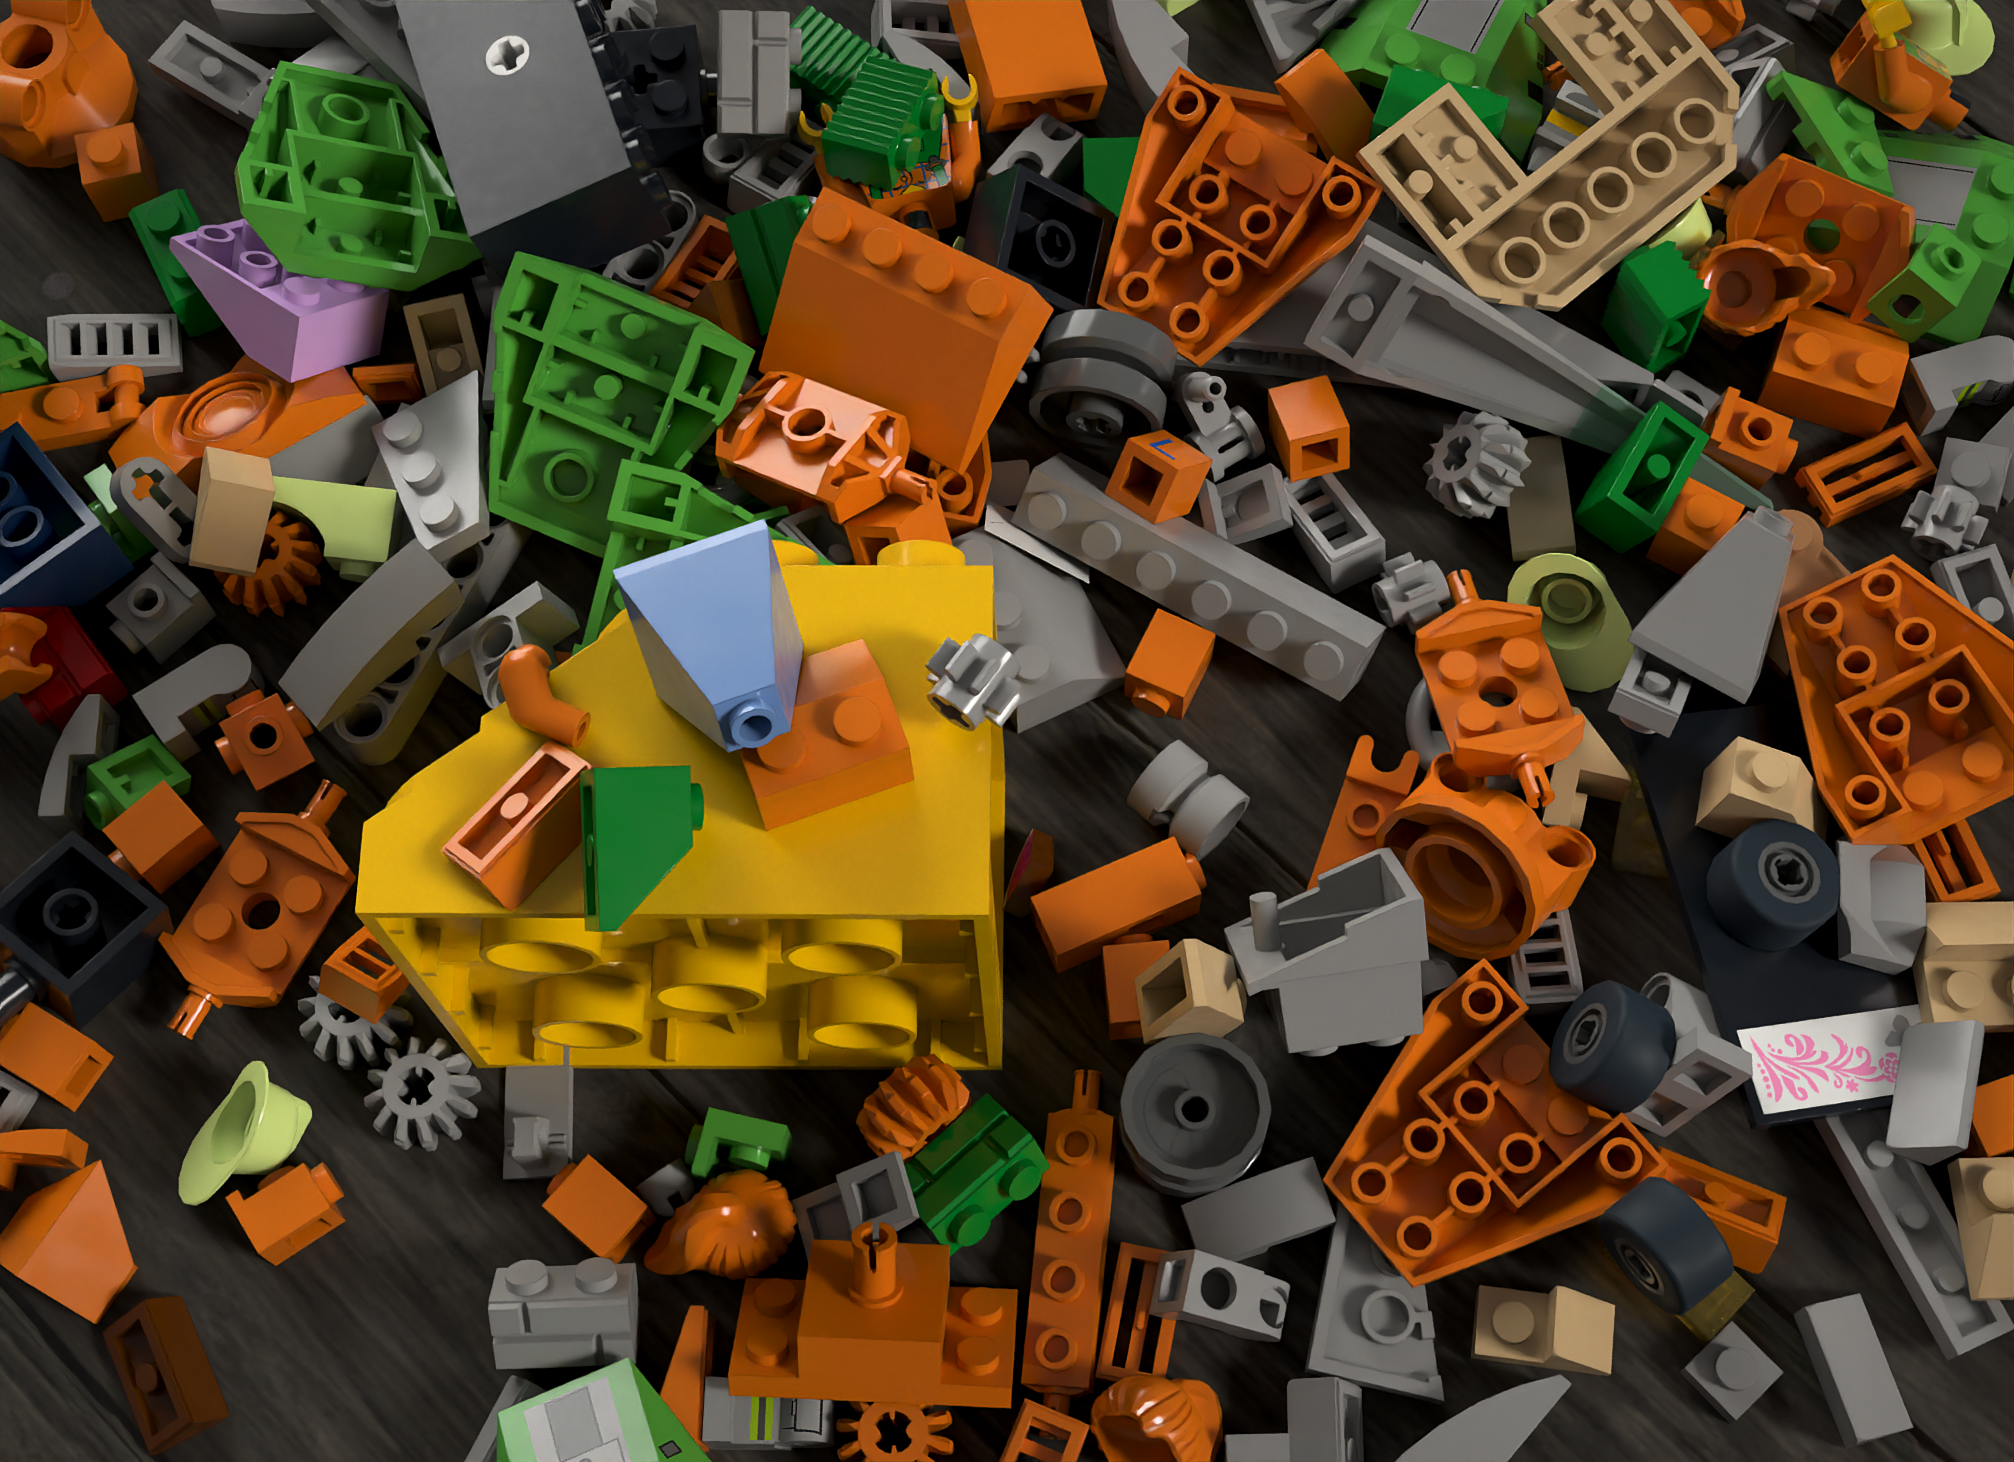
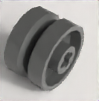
M1103 309L1072 310L1057 315L1046 326L1040 352L1042 368L1035 374L1029 400V414L1039 427L1066 442L1106 452H1122L1128 438L1162 430L1167 403L1165 393L1171 389L1177 360V348L1167 334L1151 323L1126 313Z
M1199 1032L1170 1036L1145 1050L1127 1073L1120 1100L1118 1121L1122 1151L1137 1176L1163 1194L1192 1200L1238 1183L1245 1178L1259 1159L1271 1114L1267 1081L1251 1056L1227 1039ZM1190 1109L1204 1114L1203 1120L1200 1122H1190L1185 1117H1188Z

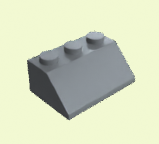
M985 525L951 540L953 546L964 553L966 565H993L997 640L999 644L1016 658L1021 667L1014 680L1022 686L1018 692L1022 700L1009 716L1018 734L1125 685V672L1127 669L1077 577L984 530Z

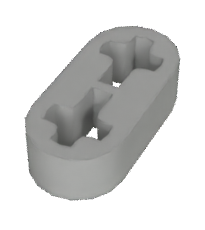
M140 457L117 468L111 477L109 486L111 499L117 508L164 556L174 562L189 563L191 544L182 546L177 538L180 536L182 529L177 523L183 525L190 521L194 522L198 497L167 465L158 459ZM148 475L154 482L148 490L153 498L147 496L138 500L132 494L137 485L133 477L138 479Z

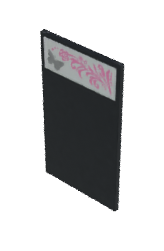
M1798 702L1682 713L1669 738L1657 732L1653 734L1641 733L1622 723L1621 728L1720 1036L1722 1039L1752 1053L1753 1076L1737 1087L1750 1129L1767 1130L1774 1126L1890 1109L1892 1107L1903 1032L1909 1026L1922 1024L1912 966L1897 975H1891L1838 960L1837 911L1823 925L1796 946L1777 951L1752 948L1734 938L1716 919L1707 898L1706 877L1713 859L1734 839L1695 826L1704 769L1740 736L1800 757L1815 781ZM1829 812L1825 843L1835 856V840L1844 835V832L1831 812Z

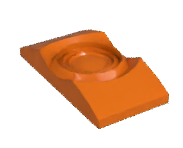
M245 353L229 373L208 381L194 392L158 397L139 415V418L134 420L124 430L108 453L116 468L140 457L158 459L167 465L198 497L203 454L206 446L268 459L363 407L367 402L344 366L290 383ZM148 475L138 479L133 477L137 483L132 491L134 497L138 500L147 496L153 498L148 491L154 483Z

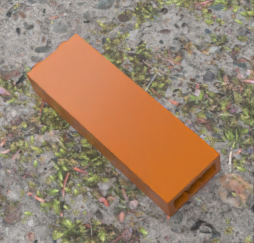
M947 0L948 10L955 33L959 39L960 50L968 76L971 74L977 84L981 119L986 133L1029 127L1045 112L1063 123L1097 119L1108 84L1081 0Z

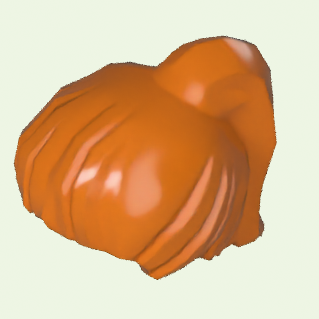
M1743 239L1716 246L1710 251L1707 258L1699 263L1696 269V278L1704 280L1703 288L1711 289L1710 298L1701 319L1705 323H1709L1710 327L1714 330H1721V332L1726 334L1731 333L1744 337H1750L1755 335V333L1773 328L1777 322H1782L1787 317V314L1791 312L1808 311L1814 303L1830 292L1836 281L1833 270L1819 265L1809 255L1805 253L1789 255L1770 244H1764L1753 239Z
M753 1169L725 1172L718 1175L717 1178H712L708 1181V1184L702 1187L699 1193L693 1195L689 1202L678 1207L674 1216L665 1222L656 1242L647 1250L644 1256L645 1267L656 1274L682 1275L695 1270L707 1271L716 1276L727 1277L730 1280L759 1276L761 1272L779 1261V1257L787 1252L789 1249L788 1244L792 1243L796 1233L793 1226L798 1220L792 1211L793 1206L788 1199L786 1188L782 1187V1183L779 1181L771 1180Z
M1145 1374L1126 1376L1103 1391L1094 1400L1091 1407V1432L1095 1434L1099 1449L1104 1452L1107 1462H1215L1223 1441L1222 1409L1218 1396L1208 1384L1199 1379L1175 1378L1169 1380Z

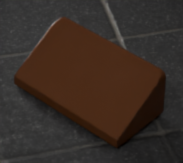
M731 279L708 282L686 311L712 322L755 350V353L763 352L767 336L760 335L744 280Z
M181 1296L145 1299L102 1331L150 1456L157 1455L219 1424L229 1416V1410L185 1301Z

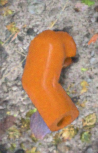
M525 644L516 650L509 651L504 655L500 664L498 679L511 718L522 727L569 747L577 748L582 743L591 722L590 713L552 697L548 683L550 673L549 669H547L552 664V661L544 649L538 645Z

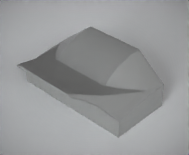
M1842 835L1835 840V857L1840 869V903L1837 908L1838 960L1897 975L1912 966L1927 928L1924 866L1905 846L1852 845L1846 835Z

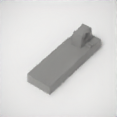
M564 1046L563 1065L506 1067L504 1180L554 1178L566 1165L572 1163L573 1068L569 1065L570 1047Z

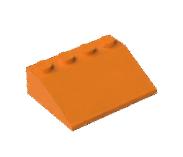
M823 187L793 242L758 371L764 375L769 371H789L906 416L911 436L909 449L963 476L1054 309L1030 284L831 189Z

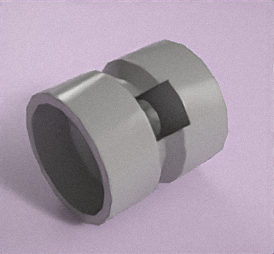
M1176 740L1160 752L1140 775L1128 795L1127 804L1153 826L1164 824L1170 826L1168 838L1174 836L1181 850L1185 853L1194 854L1197 860L1200 861L1213 851L1236 825L1245 812L1250 797L1224 775L1208 776V762L1183 741Z

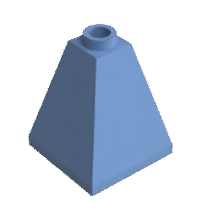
M765 519L613 570L656 694L660 699L728 753L744 747H761L769 743L776 736L790 732L804 645Z

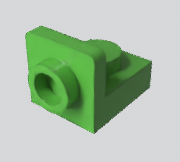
M104 463L83 477L98 497L88 507L128 560L134 563L156 547L112 501L109 486L113 474Z
M152 734L87 766L85 796L82 798L83 809L89 821L97 829L102 830L163 780L168 783L179 797L188 793L191 775Z
M709 1107L704 1126L695 1124L691 1130L686 1147L685 1163L692 1165L691 1174L696 1183L704 1186L708 1184L709 1180L715 1178L722 1151L729 1152L728 1160L736 1165L754 1170H767L769 1162L787 1166L793 1138L787 1125Z

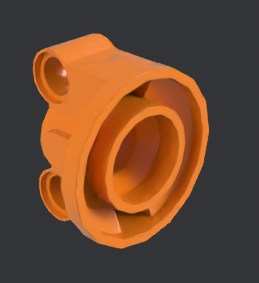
M10 0L11 17L0 23V154L27 167L62 168L78 163L74 135L127 124L132 119L138 94V86L132 64L123 50L106 34L92 8L91 0Z
M1443 752L1433 759L1423 783L1378 828L1374 850L1390 847L1423 897L1427 942L1456 957L1480 961L1485 958L1487 961L1511 956L1531 937L1551 913L1564 911L1571 906L1596 859V850L1591 840L1573 827L1556 825L1546 828L1542 825L1534 810L1522 799L1503 790L1489 789L1486 787L1487 776L1474 777L1455 766L1451 752Z

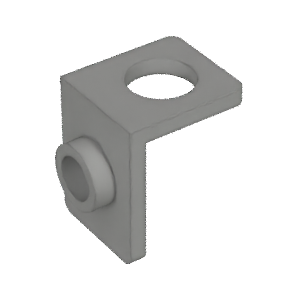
M1674 370L1665 382L1656 379L1652 383L1641 410L1647 414L1653 405L1661 400L1702 430L1708 411L1721 396L1681 371ZM1686 395H1689V396L1693 397L1694 399L1697 400V402H1695V401L1692 400L1691 398L1687 397Z

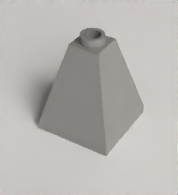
M1758 506L1755 513L1748 511L1650 608L1631 633L1628 642L1745 704L1764 669L1796 536L1790 533L1794 523L1782 514L1764 506Z

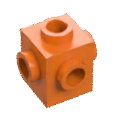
M257 689L225 706L231 717L219 723L225 736L214 742L231 773L235 775L245 770L257 792L316 762L303 738L313 734L314 731L304 713L293 701L284 705L278 693L265 698L261 689ZM261 726H271L276 730V741L267 749L257 748L253 742V734Z

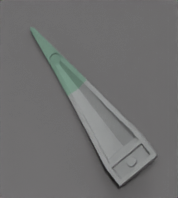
M1368 234L1365 236L1307 333L1303 343L1359 375L1494 413L1609 454H1613L1646 415L1645 412L1424 260L1420 264ZM1701 452L1688 477L1753 510H1757L1758 506H1764L1773 510V503L1769 498Z

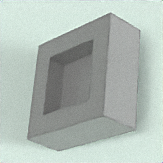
M1947 437L1934 488L1940 485H1953L1965 489L1978 500V511L1997 514L2012 456L2011 448Z
M1731 1321L1679 1373L1731 1424L1784 1372Z

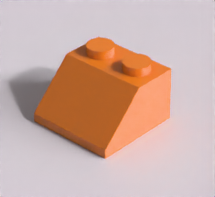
M1811 306L1808 311L1791 312L1780 323L1756 404L1768 410L1868 439L1881 432L1895 408L1909 359L1908 342L1892 329L1861 321L1856 325L1848 321L1849 316Z
M863 639L802 659L790 732L776 736L769 743L761 747L738 749L766 831L914 780L908 741L884 677Z

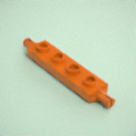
M1084 1069L1074 1072L1075 1083L1072 1108L1048 1113L1044 1156L1050 1168L1042 1174L1021 1376V1384L1043 1396V1406L1069 1416L1071 1398L1094 1393L1119 1125L1114 1116L1098 1110L1103 1074L1095 1070H1088L1087 1074ZM1040 1430L1038 1435L1047 1439H1054L1055 1437L1058 1440H1064Z

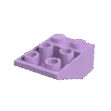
M245 218L221 225H204L199 227L197 231L170 237L169 249L247 356L288 382L292 383L380 355L389 298L388 289L371 288L364 284L328 278L316 279L303 274L287 272Z

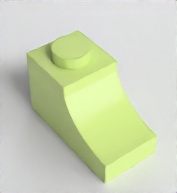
M272 476L275 487L272 507L276 512L281 510L283 513L288 514L290 518L304 522L323 537L325 542L323 556L333 570L340 571L339 577L349 581L364 583L385 562L399 552L405 509L397 490Z

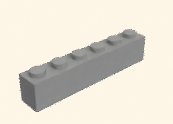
M1061 452L1033 468L1011 520V523L1207 630L1216 633L1218 636L1338 701H1341L1361 680L1387 627L1182 517L1152 524L1104 494L1110 481L1109 478Z

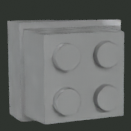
M1390 847L1376 849L1318 875L1317 887L1277 904L1275 893H1255L1249 898L1251 916L1224 929L1225 941L1249 996L1265 990L1267 1006L1288 1053L1299 1052L1305 1056H1324L1333 1053L1338 1049V1046L1365 1042L1372 1046H1390L1400 1043L1404 1040L1405 1036L1423 1033L1420 961L1429 960L1424 900Z

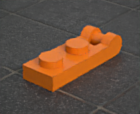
M117 365L110 368L103 375L1 393L0 433L18 421L42 452L119 438L124 430L147 409L144 404L140 403L139 396L145 390L143 370L134 365ZM115 401V405L111 407L110 411L103 412L102 403Z

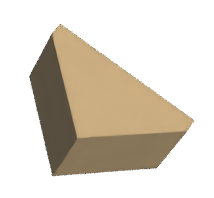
M206 446L203 454L189 557L190 566L253 577L275 495L269 459Z

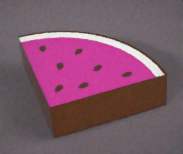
M1032 828L1009 880L1003 903V911L1021 919L1025 915L1028 916L1031 911L1030 897L1041 893L1053 872L1054 842L1052 836Z

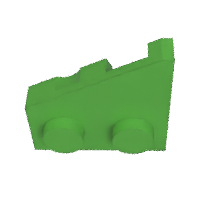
M1783 70L1765 85L1772 101L1784 100L1790 102L1801 118L1802 122L1792 131L1804 150L1813 157L1817 167L1890 198L1895 194L1887 168L1888 160L1882 151L1874 123L1875 115L1869 104L1853 94L1842 93Z

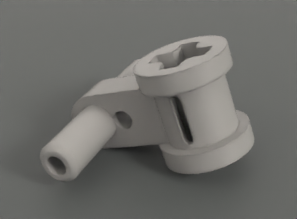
M1205 372L1187 373L1182 375L1177 381L1172 382L1171 389L1166 392V396L1172 404L1180 406L1192 429L1191 433L1184 436L1183 441L1213 459L1205 478L1215 483L1224 477V470L1245 457L1254 460L1264 454V440L1257 425L1242 407L1235 406L1229 409L1223 398L1226 393V384L1220 377L1210 376ZM1203 403L1206 405L1205 412L1202 409Z

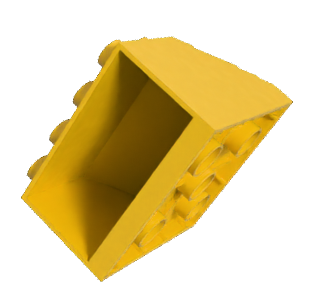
M772 540L803 641L802 659L860 639L864 640L884 677L908 741L914 774L913 781L766 831L738 750L728 753L657 696L627 609L625 608L600 633L597 641L549 672L548 683L552 697L589 712L591 715L587 734L577 748L569 747L560 742L557 743L591 764L594 768L690 765L691 783H699L702 788L704 820L702 829L700 831H693V847L616 931H585L582 841L516 909L512 911L507 910L451 862L441 852V849L550 740L546 736L515 723L510 716L505 701L481 717L479 733L414 775L389 800L384 810L364 822L355 914L477 1068L563 1065L565 1046L570 1047L569 1065L573 1069L895 1070L896 1067H904L913 1057L935 1054L944 1063H949L954 1070H1002L1004 911L1002 909L1004 903L1005 857L1003 725L999 728L986 718L974 731H966L948 721L935 710L927 699V694L934 685L927 680L931 672L925 667L947 637L957 642L960 646L966 640L969 641L974 634H982L998 642L993 565H966V557L961 550L946 543L930 540H909L888 545L878 553L877 565H818L819 559L817 554L808 547L788 541Z

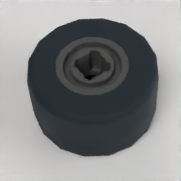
M1774 818L1754 823L1714 857L1706 877L1707 898L1716 919L1734 938L1757 949L1777 951L1796 946L1833 916L1840 903V869L1832 850L1815 832L1806 827Z
M1611 980L1594 984L1571 1005L1555 1033L1550 1050V1074L1558 1088L1613 1116L1619 1115L1621 1112L1623 1114L1631 1112L1650 1097L1661 1083L1671 1063L1676 1043L1675 1022L1665 1007L1623 984Z
M1647 1177L1608 1208L1599 1219L1601 1237L1621 1271L1644 1296L1667 1313L1679 1316L1685 1315L1724 1283L1734 1272L1730 1250L1712 1220L1691 1197L1678 1186L1664 1178Z

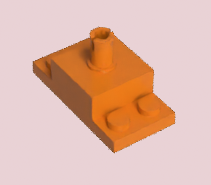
M873 1221L857 1226L852 1232L851 1241L812 1239L806 1280L746 1277L728 1372L729 1396L1011 1408L1018 1289L951 1287L950 1245L897 1243L895 1229L885 1222L879 1223V1242H873Z

